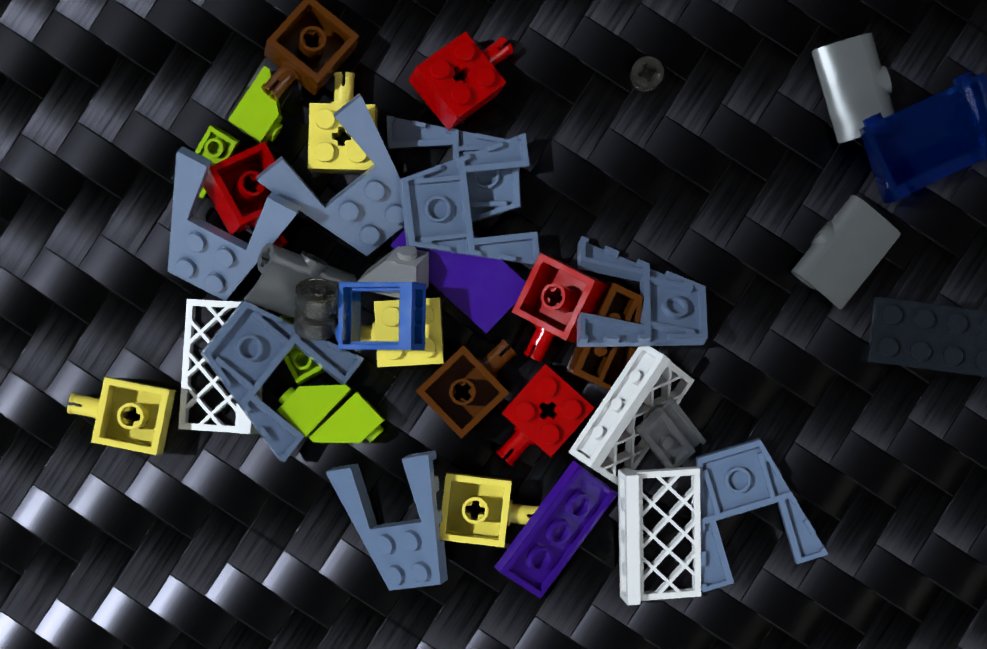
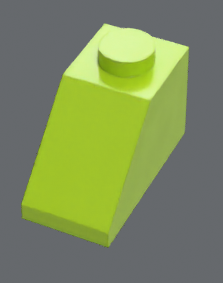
M263 66L228 119L232 125L260 143H267L268 140L273 142L283 127L279 124L282 120L279 99L278 101L271 99L272 93L270 92L267 96L261 88L273 75L266 66Z
M349 385L299 386L296 390L290 387L278 400L282 405L277 411L301 434L309 437L353 388Z
M356 392L309 438L312 442L362 443L365 439L371 443L385 430L381 426L385 419L360 392Z

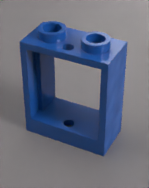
M339 282V291L336 294L338 324L335 329L338 349L425 351V283ZM361 292H400L399 342L360 341Z

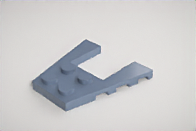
M358 93L336 111L334 117L374 163L373 166L325 204L320 201L282 156L257 175L256 179L273 193L302 207L301 212L368 256L404 227L399 186L400 177L361 94Z
M387 116L389 150L453 146V159L507 140L479 133L460 131L454 128L448 131L445 127ZM520 168L466 173L472 223L521 208ZM404 227L392 235V242L404 231Z
M526 133L400 179L399 186L406 246L534 265L540 254L537 232L474 238L466 173L530 166Z
M182 146L176 153L168 272L226 301L256 265L262 248L268 243H274L302 207L271 192L265 201L249 243L211 225L192 214L212 161Z
M581 236L577 247V269L639 281L640 295L643 296L640 324L581 312L577 319V347L704 345L708 338L706 286L670 271L662 274L650 269V263L640 259L635 263L618 256V250L606 245L604 249L589 244V238Z
M242 301L203 349L201 355L278 460L285 462L304 438V435L255 396L260 387L294 345L340 384H345L364 358L347 350L338 349V345L311 334V332L296 327L246 301Z
M759 438L696 457V466L700 468L702 592L734 583L716 521L770 504L778 503L796 564L828 555L827 550L822 545L814 528L806 518L796 498L788 488L780 471Z
M435 450L410 454L402 458L420 519L377 525L358 463L333 467L326 471L332 486L389 591L441 585L448 580L444 540H440L439 524L442 523V511L437 510L436 492L439 491L438 476L434 475L433 460L436 459Z

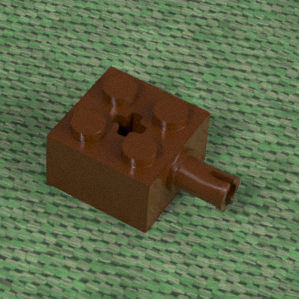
M303 0L266 41L264 55L275 63L279 69L261 86L262 90L267 96L271 92L270 98L278 101L293 81H297L315 96L356 50L359 35L316 0Z
M504 339L483 359L480 357L476 359L463 345L416 390L461 439L509 394L496 379L498 377L496 373L517 353L510 348L503 356H500V353L509 346ZM458 383L462 386L468 383L471 386L469 390L471 397L469 400L465 398L457 400L454 395H456L457 390L454 387Z

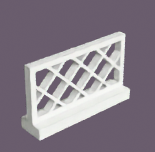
M187 299L178 429L259 434L240 406L234 402L232 395H228L218 383L220 381L218 376L214 378L206 369L204 364L207 361L204 358L199 360L193 353V344L201 337L209 343L211 338L206 332L218 321L223 326L226 321L222 317L232 308H237L241 302ZM196 306L207 307L214 315V318L203 328L195 321ZM256 306V307H258V308H260V309L265 310V311L268 312V309H265V308ZM214 307H219V308H224V309H222V310L218 313ZM200 369L210 383L197 393L191 386V376ZM263 385L255 394V396L259 398L261 401ZM215 387L225 400L212 411L202 397L211 388ZM198 402L208 415L200 423H188L189 409ZM228 403L236 412L235 426L224 425L216 415ZM212 419L217 425L207 423Z
M639 346L568 453L618 485L616 465L624 461L622 469L631 468L635 470L649 450V446L643 439L640 440L638 445L634 446L635 437L639 436L634 429L636 417L643 415L644 420L658 406L662 408L667 403L666 399L669 396L679 404L694 382V379L673 364L664 354L650 346ZM681 378L674 391H671V382ZM661 387V396L654 399V390ZM625 442V451L617 454V445Z
M695 466L648 470L618 469L620 597L627 605H640L641 601L701 597L700 468ZM680 476H691V488L681 497L671 486ZM661 477L670 478L665 482ZM657 478L663 484L651 499L643 493V479ZM667 490H670L679 501L665 514L655 503ZM643 498L647 501V503L644 506ZM685 504L691 510L692 519L682 529L671 518ZM653 506L663 518L650 531L643 525V516ZM670 522L680 532L666 546L656 535ZM691 529L692 538L687 534ZM643 530L647 533V535H646V537H645L644 539H643ZM686 537L692 543V551L682 561L672 550ZM654 539L664 549L650 563L644 557L643 549ZM670 554L680 564L666 578L656 567ZM691 561H692V569L688 566ZM644 562L648 565V567L645 570ZM684 569H687L692 574V588L678 589L672 582ZM653 571L664 580L655 591L644 592V580ZM669 585L673 588L671 590H666Z

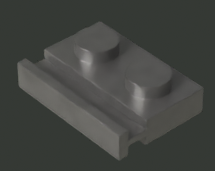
M669 396L666 399L667 403L662 408L658 406L634 429L665 468H678L696 452L694 448L699 443L704 444L706 440L677 402Z

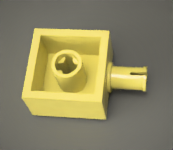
M335 72L334 101L331 103H309L308 169L311 173L363 174L374 163L334 117L336 111L354 98L355 73L345 72V85L343 86L344 75L342 72ZM366 104L377 128V107L375 104ZM341 132H346L348 137L351 138V140L345 141V146H340L339 142L335 140L336 137L341 136Z
M440 297L426 298L425 351L377 350V367L444 364ZM399 300L374 301L375 322H372V325L361 326L360 341L399 342Z
M104 377L100 399L71 393L68 402L78 403L82 406L68 405L67 413L96 419L91 443L160 455L164 452L176 390L113 377ZM136 409V413L140 414V420L133 423V419L128 417V413Z
M446 472L441 510L442 523H440L439 527L440 540L504 548L507 526H510V523L526 525L531 518L527 515H533L539 506L513 504V500H510L512 479ZM473 501H479V506L485 508L484 512L478 513L477 518L471 517V511L466 510V506H471Z

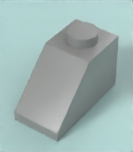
M398 246L372 265L357 282L425 283L427 289L429 287V252L417 250L415 247ZM372 292L397 298L400 297V292Z

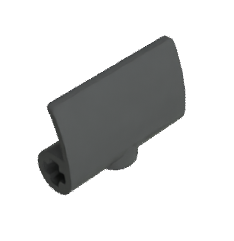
M872 33L851 37L812 51L818 78L836 140L839 144L870 134H880L899 127L890 96L892 93L891 79L886 67L881 66Z
M851 195L832 221L829 220L811 242L812 246L791 272L808 287L817 289L838 309H842L900 237L901 233L868 203L855 195Z
M268 243L262 248L257 262L258 270L262 275L244 300L256 306L327 330L338 319L336 294L339 291V282H356V277L354 274L328 265L324 260L311 253L302 251L300 254Z

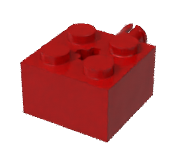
M465 31L414 69L408 81L448 131L495 98L507 83L494 67L514 52L510 43L505 47L503 46L508 41L505 37H499L497 41L481 51Z
M265 142L210 166L203 184L226 229L233 236L250 227L255 228L265 201L272 192L256 179L257 175L275 162ZM281 233L273 245L283 247L288 241Z
M540 253L512 310V313L528 320L536 327L524 354L531 356L536 361L543 362L554 336L560 337L565 341L577 343V319L580 313L595 315L609 285L555 257Z
M544 364L501 412L516 426L514 428L516 432L496 453L501 458H504L513 449L514 451L505 460L511 466L514 465V462L530 444L533 446L535 444L538 445L545 453L552 457L592 412L594 407L550 367ZM542 402L547 405L553 402L556 405L553 408V411L556 413L553 418L546 416L543 419L540 417L542 410L539 406Z

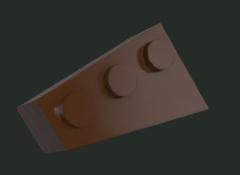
M605 282L609 286L595 315L640 324L643 296L616 283ZM576 345L565 371L609 391L635 353L636 346L577 347Z

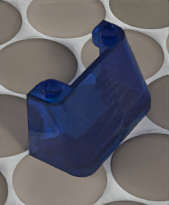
M970 71L953 79L955 86L885 118H883L880 112L862 121L865 127L859 129L884 204L897 201L910 195V192L922 189L924 186L987 159V78L984 73L973 77Z

